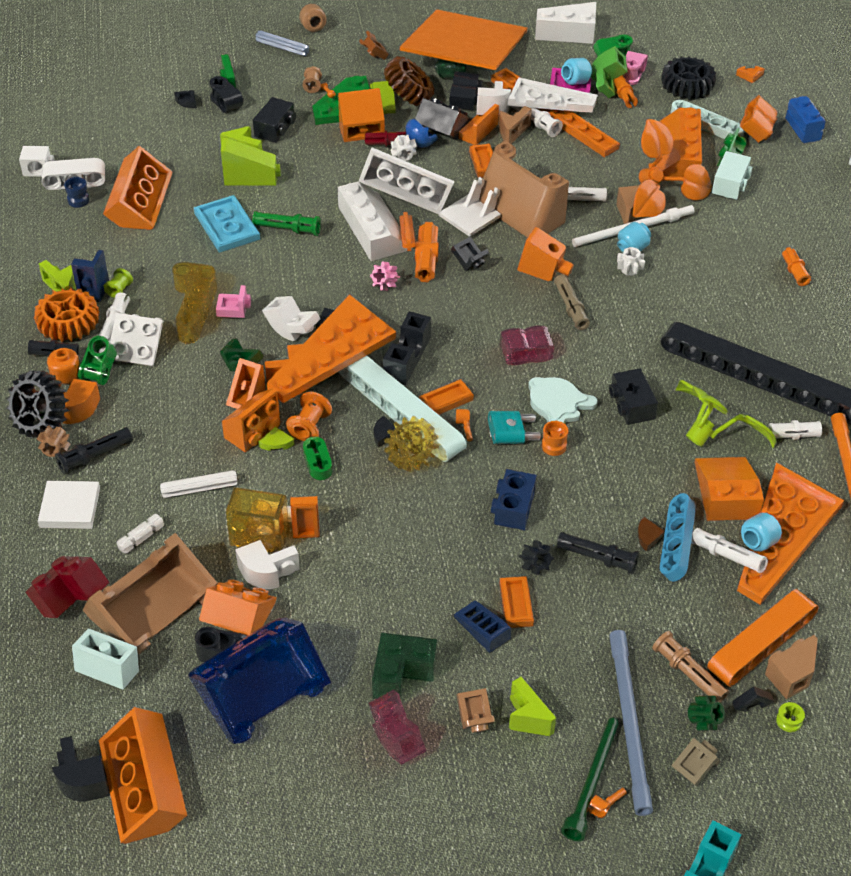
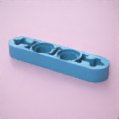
M685 493L676 495L669 504L662 548L660 571L672 582L680 580L688 569L696 504ZM683 523V525L676 530V528ZM681 543L677 549L673 550L676 545Z

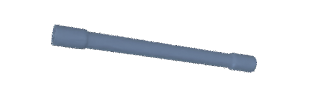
M615 630L609 634L612 657L615 662L629 758L634 810L636 815L646 816L653 812L650 787L647 784L628 660V644L626 633L622 630Z

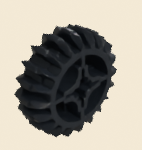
M680 56L679 59L673 58L672 61L670 60L664 65L661 80L663 88L667 89V93H673L674 97L680 96L681 99L684 97L688 100L690 98L697 100L698 97L704 98L705 95H710V92L715 87L716 72L709 62H704V59L699 60L697 57L690 58L688 56L684 58Z
M29 371L19 375V379L12 381L14 387L8 388L11 395L5 398L9 401V406L5 409L10 411L8 419L14 420L12 427L19 429V434L26 435L29 438H38L40 432H44L47 426H50L52 429L56 427L62 428L61 422L67 420L64 413L70 411L65 407V403L69 400L64 397L67 390L61 388L62 382L56 380V375L48 374L45 371ZM38 386L40 390L36 391L34 387ZM38 418L40 420V423L36 422L34 419Z

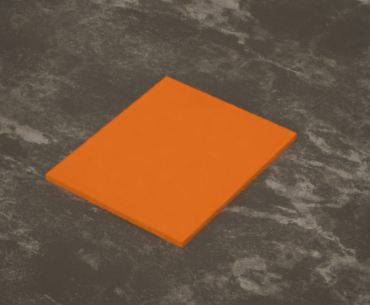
M436 9L400 46V51L496 70L526 34L528 28Z

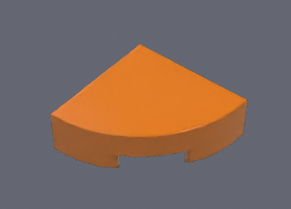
M743 66L737 69L736 75L753 83L764 75L765 69L759 66H755V68Z

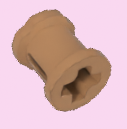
M315 66L306 68L304 71L303 89L308 93H316L321 87L322 73Z

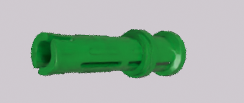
M254 211L252 217L254 225L291 229L296 234L306 232L318 236L321 228L320 216L312 218L304 217L302 214L287 216ZM268 219L283 221V223L268 221Z

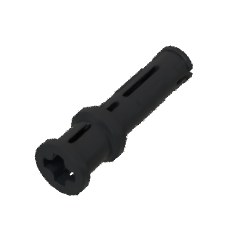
M123 427V429L86 445L78 443L69 451L62 454L60 452L55 453V460L59 469L65 475L70 469L81 464L83 466L88 465L90 459L132 442L133 437L127 427Z
M561 532L558 537L557 548L603 561L606 567L611 568L614 566L627 570L628 574L631 575L635 572L639 560L638 551L632 553L622 550L615 544H610L608 547L566 534L565 532Z

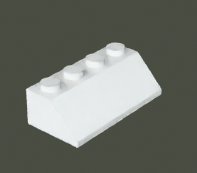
M374 148L370 150L358 181L436 214H439L454 184V181Z
M360 182L338 187V207L370 261L407 251V248L402 246L400 226L379 193Z

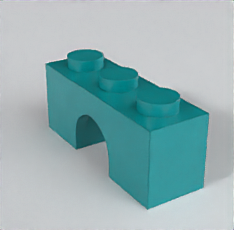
M712 820L700 843L693 864L689 871L686 870L684 876H724L737 850L742 834Z

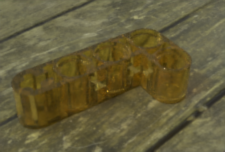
M180 262L172 268L174 286L178 292L186 294L176 317V327L179 341L191 344L199 339L217 292L216 272L214 267L210 265Z

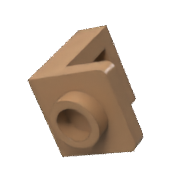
M486 688L458 693L456 696L463 729L471 728L472 733L489 730L488 724L494 723L495 718L491 715Z

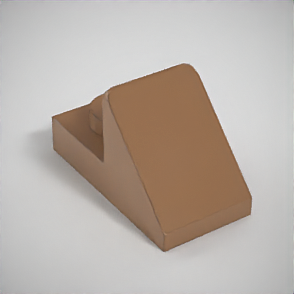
M524 106L514 116L502 111L499 112L498 126L503 141L512 144L531 126V108Z

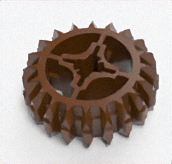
M397 56L392 61L390 60L384 69L388 85L404 101H408L409 104L420 106L423 98L430 101L434 95L435 88L433 82L430 81V77L415 62H411L410 59Z

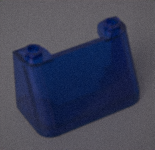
M279 618L266 624L197 666L188 674L194 688L229 742L233 744H240L249 740L255 729L253 723L298 694L315 697L324 691L325 686L331 683L303 622L289 618Z

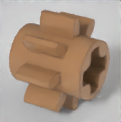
M47 426L46 430L42 433L40 432L37 438L41 442L38 449H41L42 453L49 457H55V453L58 452L62 454L70 446V443L67 442L70 435L61 427L52 429L50 426Z

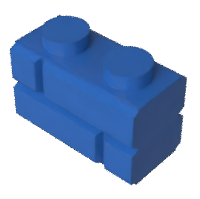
M807 96L790 99L788 103L789 110H787L785 118L802 143L821 140L822 130L825 127L826 121Z

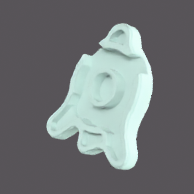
M535 377L529 381L528 387L531 391L530 404L533 410L543 416L547 422H575L580 417L578 410H593L597 407L596 397L581 393L572 383L562 378Z

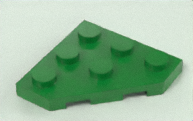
M366 76L345 78L332 89L335 91L334 98H329L327 93L312 106L315 125L338 123V93L370 89Z

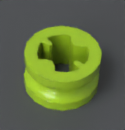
M784 703L780 706L776 716L778 726L786 732L798 731L805 718L804 710L796 703ZM790 714V717L794 715L796 719L795 721H791V718L788 720L785 718V715Z

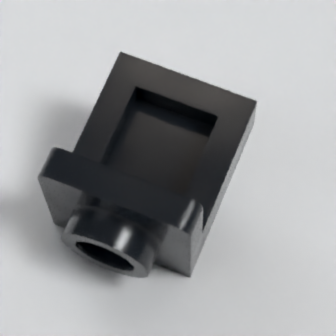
M471 237L464 239L451 248L452 253L465 271L473 267L476 270L486 263L485 258L490 253L487 249L481 252Z

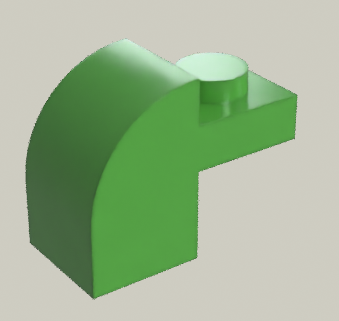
M615 46L599 55L591 66V78L596 82L598 91L600 93L603 92L608 98L615 95L614 79L627 73L626 57Z

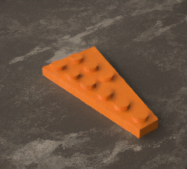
M776 462L761 513H769L778 520L782 531L781 538L767 550L759 552L750 549L754 553L767 557L768 564L762 573L744 566L737 591L761 605L841 509L844 500Z

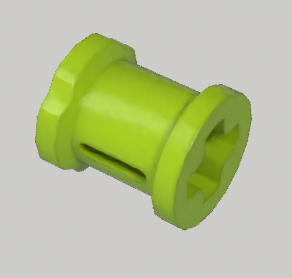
M117 268L113 273V278L104 284V291L110 297L115 298L117 293H123L125 287L131 285L133 282L132 275L123 268Z

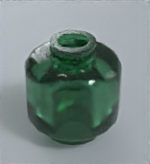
M438 59L435 64V70L441 79L453 80L455 71H466V64Z

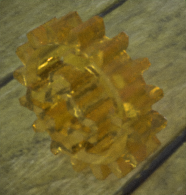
M412 416L409 421L406 417H403L401 425L395 422L394 426L396 429L394 431H387L391 437L384 439V442L389 445V447L384 449V452L389 455L387 459L400 470L403 468L410 472L413 467L419 471L421 463L426 466L429 465L428 457L435 458L432 450L439 448V445L434 442L439 437L433 432L435 428L430 423L428 424L424 418L419 420L416 416ZM420 430L423 431L425 438H422L423 434L420 432Z

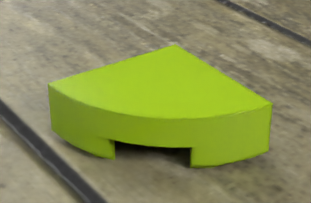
M277 427L273 428L258 441L259 447L267 451L279 448L285 450L295 445L294 438Z

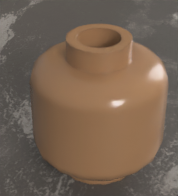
M308 4L301 9L299 18L306 30L318 32L324 28L326 15L320 6Z

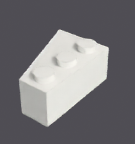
M596 2L537 9L535 40L593 44Z

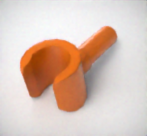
M456 409V424H464L467 441L470 442L473 440L469 424L470 412L467 409Z
M621 788L607 797L606 800L595 795L590 802L591 807L588 811L598 818H604L610 806L627 794L626 790Z

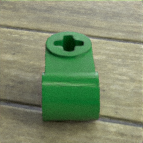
M625 34L602 38L595 42L593 49L598 57L615 46L624 55L630 51L633 38Z
M95 336L89 341L86 353L78 369V378L80 380L89 379L97 381L102 386L107 383L117 351L106 337ZM106 346V349L99 353L100 349Z

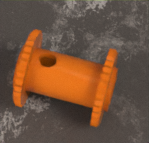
M305 392L299 400L302 406L300 414L291 416L286 421L289 433L302 441L310 437H318L319 431L316 424L320 418L329 417L332 413V406L327 398L316 392Z

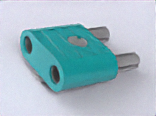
M489 411L488 413L489 433L494 444H524L525 441L540 440L541 435L540 432H525L522 422H535V414H520L519 411Z

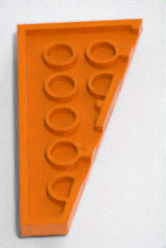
M349 294L267 382V390L276 389L278 391V400L285 403L395 340L396 331Z

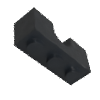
M409 311L400 327L399 343H391L383 358V369L402 385H407L431 338L430 316Z

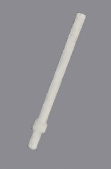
M692 205L679 209L675 207L666 210L665 213L633 222L644 223L647 227L666 221L674 222L679 220L680 217L694 214L695 210ZM630 223L572 239V244L574 247L617 236L618 232Z

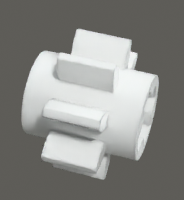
M398 135L391 142V153L394 157L398 156L399 159L408 161L413 155L417 154L415 139L410 140L409 135Z
M634 247L624 249L623 254L618 253L617 269H621L622 273L628 276L637 274L638 269L644 270V254H641Z

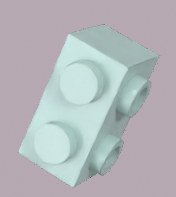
M726 151L715 175L712 193L737 200L740 191H745L747 181L752 173L753 167L749 166L751 157Z
M89 628L72 645L74 670L76 672L122 690L139 672L137 647Z

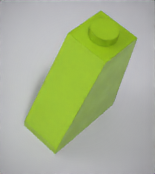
M222 138L221 158L225 186H276L277 177L281 176V166L276 164V155L229 138Z

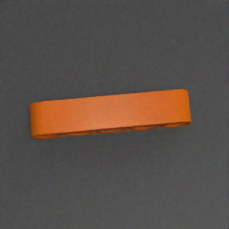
M794 589L720 649L711 658L707 668L729 687L735 685L808 624L818 612L819 606L798 589Z

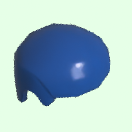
M411 119L407 122L406 134L409 135L410 140L415 139L417 147H429L438 139L436 134L432 135L429 133V128L423 127L417 120Z

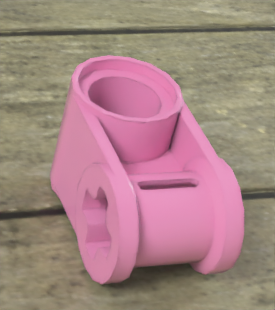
M631 51L627 52V73L623 74L627 83L635 85L639 82L642 73L645 71L648 55Z

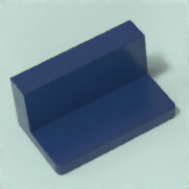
M98 250L93 261L74 258L71 266L76 290L81 288L83 292H89L96 302H101L105 294L104 284L109 281L104 251Z

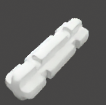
M153 514L147 519V523L144 521L127 533L128 537L123 536L117 541V547L121 552L127 554L134 549L133 545L138 546L153 535L152 531L157 532L164 526L163 519L158 514Z

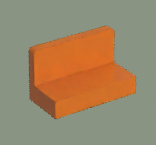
M494 104L483 115H476L459 131V139L473 145L480 143L498 125L499 105Z

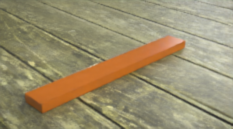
M504 68L491 75V82L495 84V81H502L503 89H511L512 92L519 76ZM537 108L540 111L550 113L552 118L562 121V129L604 158L619 149V142L574 112Z

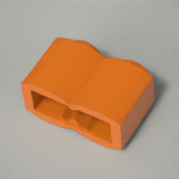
M758 95L747 105L740 127L758 143L763 139L767 140L773 133L772 129L777 121L776 116L778 112Z

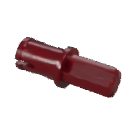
M385 130V132L365 133V144L385 145V147H388L398 135L406 136V131L387 132Z

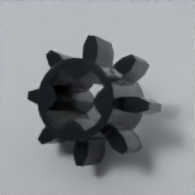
M534 540L533 545H523L524 550L519 555V558L524 562L522 565L523 569L531 570L536 575L540 574V570H550L549 565L551 560H554V557L549 553L551 546L542 545L538 540Z

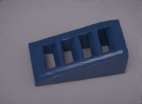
M476 600L454 614V618L489 653L511 639V627ZM472 611H475V612H476V613H475L474 615H472L471 617H469V618L466 617V615H468V614L471 613ZM479 617L482 618V619H481L480 621H478L477 623H474V622H473V621H475L476 619H478ZM487 623L488 626L482 629L481 627Z

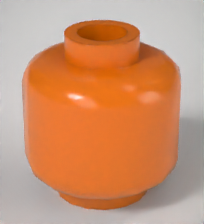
M60 348L50 353L47 358L49 374L56 375V380L61 381L62 384H70L73 379H78L80 360L74 350Z

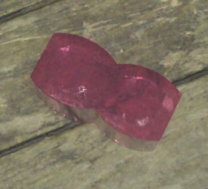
M537 325L526 329L511 328L501 332L500 347L506 364L521 365L529 361L545 362L553 359L554 344L546 326Z

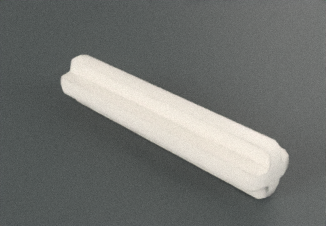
M234 470L163 482L160 485L163 498L235 486L237 485V475Z

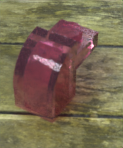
M392 690L368 703L375 721L372 724L375 733L388 754L395 761L402 765L426 752L419 728L407 719L399 693Z

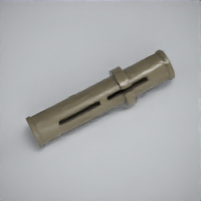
M565 274L558 275L554 279V284H556L566 305L568 316L573 319L578 330L588 328L590 321L584 312L585 307L583 303L578 300L568 277Z

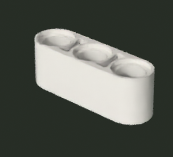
M99 158L46 162L42 166V185L49 190L65 189L64 183L69 178L81 177L85 179L87 187L101 186L105 182V163Z

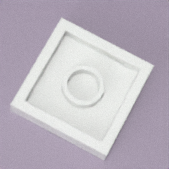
M47 481L38 518L39 527L92 529L100 492L99 482Z

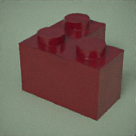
M61 556L51 564L52 568L46 574L37 576L31 582L32 586L25 593L43 617L58 618L76 600L88 601L92 595L105 588L110 582L92 557Z

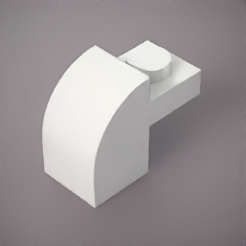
M495 81L494 88L478 87L476 115H483L494 104L499 105V112L507 113L510 109L508 98L511 94V89H503L502 81Z
M292 296L276 297L262 310L272 328L279 335L291 341H295L302 334L312 331L314 325L320 320L317 311L301 312Z
M261 540L235 549L237 566L244 579L250 585L257 588H278L279 577L290 575L300 569L299 555L294 545L271 555L268 554Z

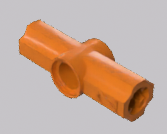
M425 222L419 226L418 241H416L415 278H418L421 282H429L431 279H434L436 262L438 263V227L433 222Z

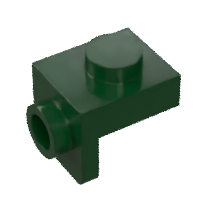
M232 338L220 351L230 371H236L239 358L259 363L264 358L260 349H243L237 338Z

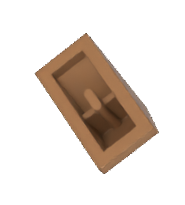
M639 185L618 188L616 205L624 224L630 223L635 219L633 217V204Z

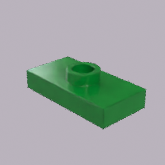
M221 55L222 69H220V76L226 78L236 88L235 75L229 55Z

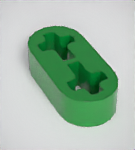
M320 437L307 438L303 443V453L311 477L315 480L328 479L332 475V461L325 441ZM312 448H316V450H318V453L314 454ZM321 463L323 469H320L317 464Z

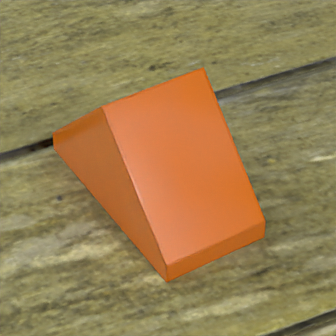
M239 358L226 403L227 406L236 409L257 393L265 391L263 365Z

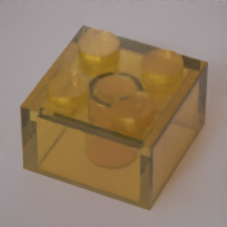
M234 487L226 509L230 545L240 548L261 540L267 552L283 550L289 531L286 495Z

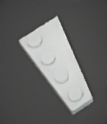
M518 77L508 98V106L592 113L598 95Z

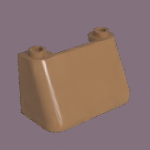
M503 141L493 151L483 177L485 183L481 188L479 201L484 204L489 191L492 190L494 192L496 187L500 190L495 210L501 213L499 219L526 237H529L535 227L549 234L565 223L569 181L556 173L548 174L540 179L512 161L516 156V148L509 142Z
M176 533L164 541L165 546L152 552L145 561L112 586H107L103 592L99 590L92 595L83 608L84 613L107 635L136 646L138 655L151 645L149 642L151 638L199 601L202 605L206 589L217 585L216 580Z

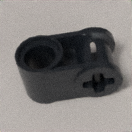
M216 76L210 79L209 84L212 88L210 100L223 113L244 105L241 92L228 82L226 78Z
M208 626L196 632V655L201 662L222 666L235 671L243 668V657L252 644L247 636Z

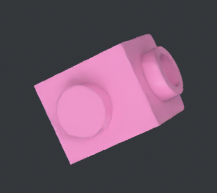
M241 285L239 295L219 294L216 306L217 317L245 318L246 308L251 306V295L247 294L246 286Z

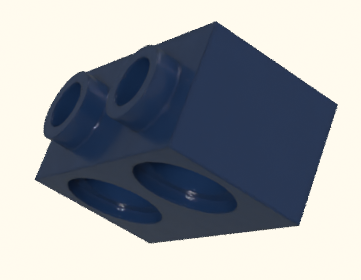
M506 469L504 479L499 478L496 494H499L498 498H493L491 513L495 514L494 525L525 531L535 494L537 475Z

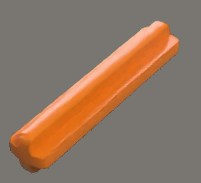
M403 212V215L399 216L402 246L407 248V251H412V248L416 247L412 215H408V212Z

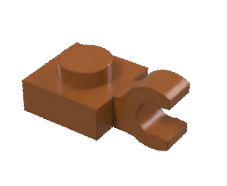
M366 31L367 38L365 40L360 39V44L368 48L367 52L374 58L378 56L385 60L389 53L376 40L374 34Z

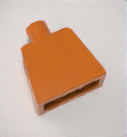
M535 227L525 242L517 270L546 281H552L557 272L569 276L574 264L563 259L566 251L564 244Z

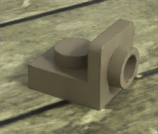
M693 738L671 766L697 787L713 765L717 766L721 761L716 756L718 750L706 740L700 743Z

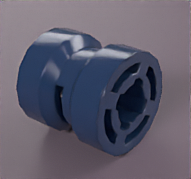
M72 177L65 181L64 187L67 193L68 204L74 208L87 205L89 203V194L86 191L87 184L85 179Z

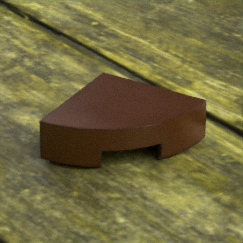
M643 517L638 526V538L641 547L648 551L664 537L665 531L646 517Z

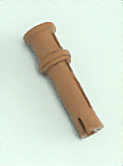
M666 631L656 640L652 649L656 653L660 652L670 661L669 665L673 669H680L708 696H716L715 702L721 703L728 696L729 691L691 657L690 649L687 647L683 648L673 638V634L670 631Z

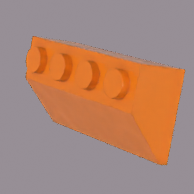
M692 107L678 108L659 121L669 129L673 137L671 153L662 155V160L656 165V167L663 171V175L666 177H684L685 169L688 166L702 164L701 109Z
M138 146L123 159L103 215L122 228L152 230L173 172L141 146Z
M134 707L99 739L120 842L124 844L169 832L187 816L163 715Z

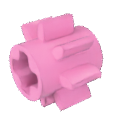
M382 262L381 266L374 265V270L370 274L374 282L373 286H380V290L388 291V286L395 288V283L400 278L396 272L397 266H390L389 262Z

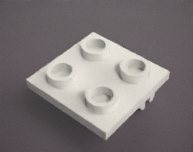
M479 177L478 181H473L468 195L439 212L441 218L469 237L501 217V213L495 210L497 198L500 195L498 188L495 187L494 192L492 190L489 191L484 204L479 201L481 188L485 183L481 177Z
M116 313L110 341L117 351L114 361L154 367L164 321L157 317L154 319L140 317L137 314Z

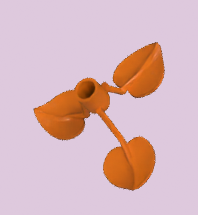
M647 119L642 133L641 146L643 152L648 157L657 159L653 163H649V168H644L639 173L641 184L636 191L633 204V217L635 218L655 217L663 212L666 198L664 193L659 190L660 185L658 183L661 181H683L681 192L690 200L706 198L712 188L709 174L702 165L692 164L685 169L684 177H666L660 168L655 167L662 160V155L671 153L673 137L664 124L653 119Z

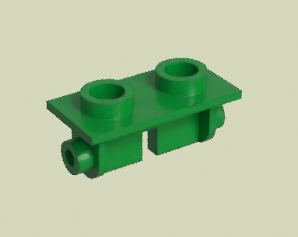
M737 128L733 134L729 133L723 141L725 145L718 154L720 159L717 166H720L726 151L742 155L746 146V140L743 136L738 135L740 128Z

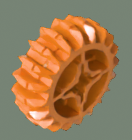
M72 287L69 290L62 288L58 292L53 290L51 295L45 294L44 299L39 300V304L35 306L34 319L38 330L44 334L45 338L50 337L52 340L60 339L62 343L69 339L72 342L74 338L81 339L82 335H89L90 330H95V325L99 323V308L96 300L90 296L89 292H83L81 288L76 291Z

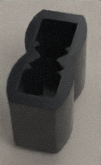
M455 71L450 90L449 104L460 109L474 110V106L477 105L478 87L482 88L483 80H479V74Z

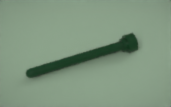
M614 717L609 718L606 723L575 811L565 818L561 828L562 835L569 840L575 842L583 841L588 830L585 817L619 725L618 720Z

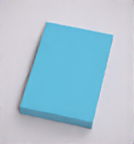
M235 195L194 207V214L219 253L260 240V233Z

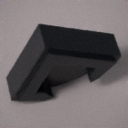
M194 90L174 92L175 101L179 105L186 108H197Z
M382 416L374 426V441L378 447L399 436V430L385 416Z
M754 686L732 701L735 710L744 712L748 711L747 707L760 704V707L764 708L774 702L770 692Z

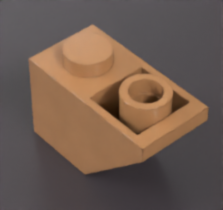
M815 635L805 640H797L790 648L783 652L781 650L776 651L768 659L765 675L786 699L803 691L810 685L815 668L818 641Z

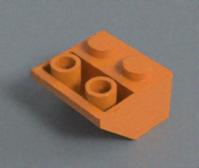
M379 88L338 93L339 128L344 142L365 140V133L385 132V120Z
M273 388L257 393L222 420L224 438L243 452H247L253 446L258 445V441L273 428H278L280 425L278 391Z
M237 580L218 583L206 589L199 621L250 637L260 633L277 597L268 595L269 591L262 588L254 587L253 590L243 587L244 583Z

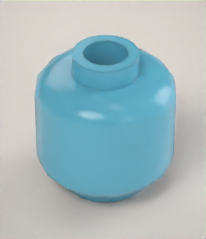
M570 58L565 61L561 69V75L569 85L586 84L592 74V67L585 58Z
M631 222L618 232L619 241L617 245L622 252L629 247L642 251L650 244L651 232L644 223Z
M759 513L744 522L741 528L743 542L750 549L759 552L775 545L780 540L782 534L778 520L769 513Z

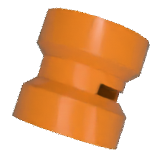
M550 421L544 425L542 450L546 454L559 456L566 451L568 427L566 424L560 421Z

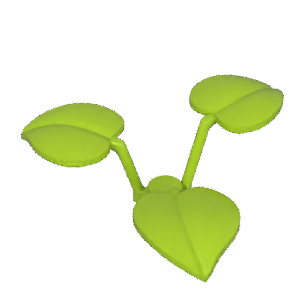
M684 380L679 381L675 391L694 395L703 403L696 421L685 435L693 443L702 447L709 437L714 439L718 433L740 420L762 433L770 441L772 448H774L776 438L773 432L763 423L748 415L739 414L713 431L712 428L715 425L707 420L713 408H716L725 415L728 413V410L717 399L708 395L702 389Z

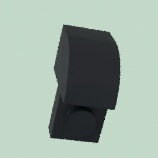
M72 736L61 738L62 751L57 752L59 766L52 767L60 791L69 799L80 802L110 796L101 755L78 761Z

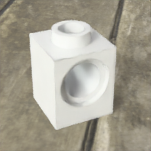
M23 146L19 158L23 176L42 177V166L46 162L54 161V156L50 155L49 146Z

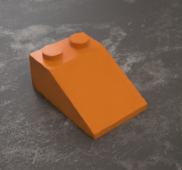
M746 457L695 458L707 521L748 520L761 513L764 497L760 481Z

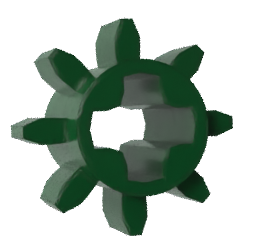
M695 696L696 702H692L688 707L690 722L697 724V731L717 730V724H721L725 716L723 705L720 702H715L716 696Z

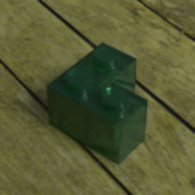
M381 632L372 678L373 699L401 703L405 678L433 682L437 661V639Z

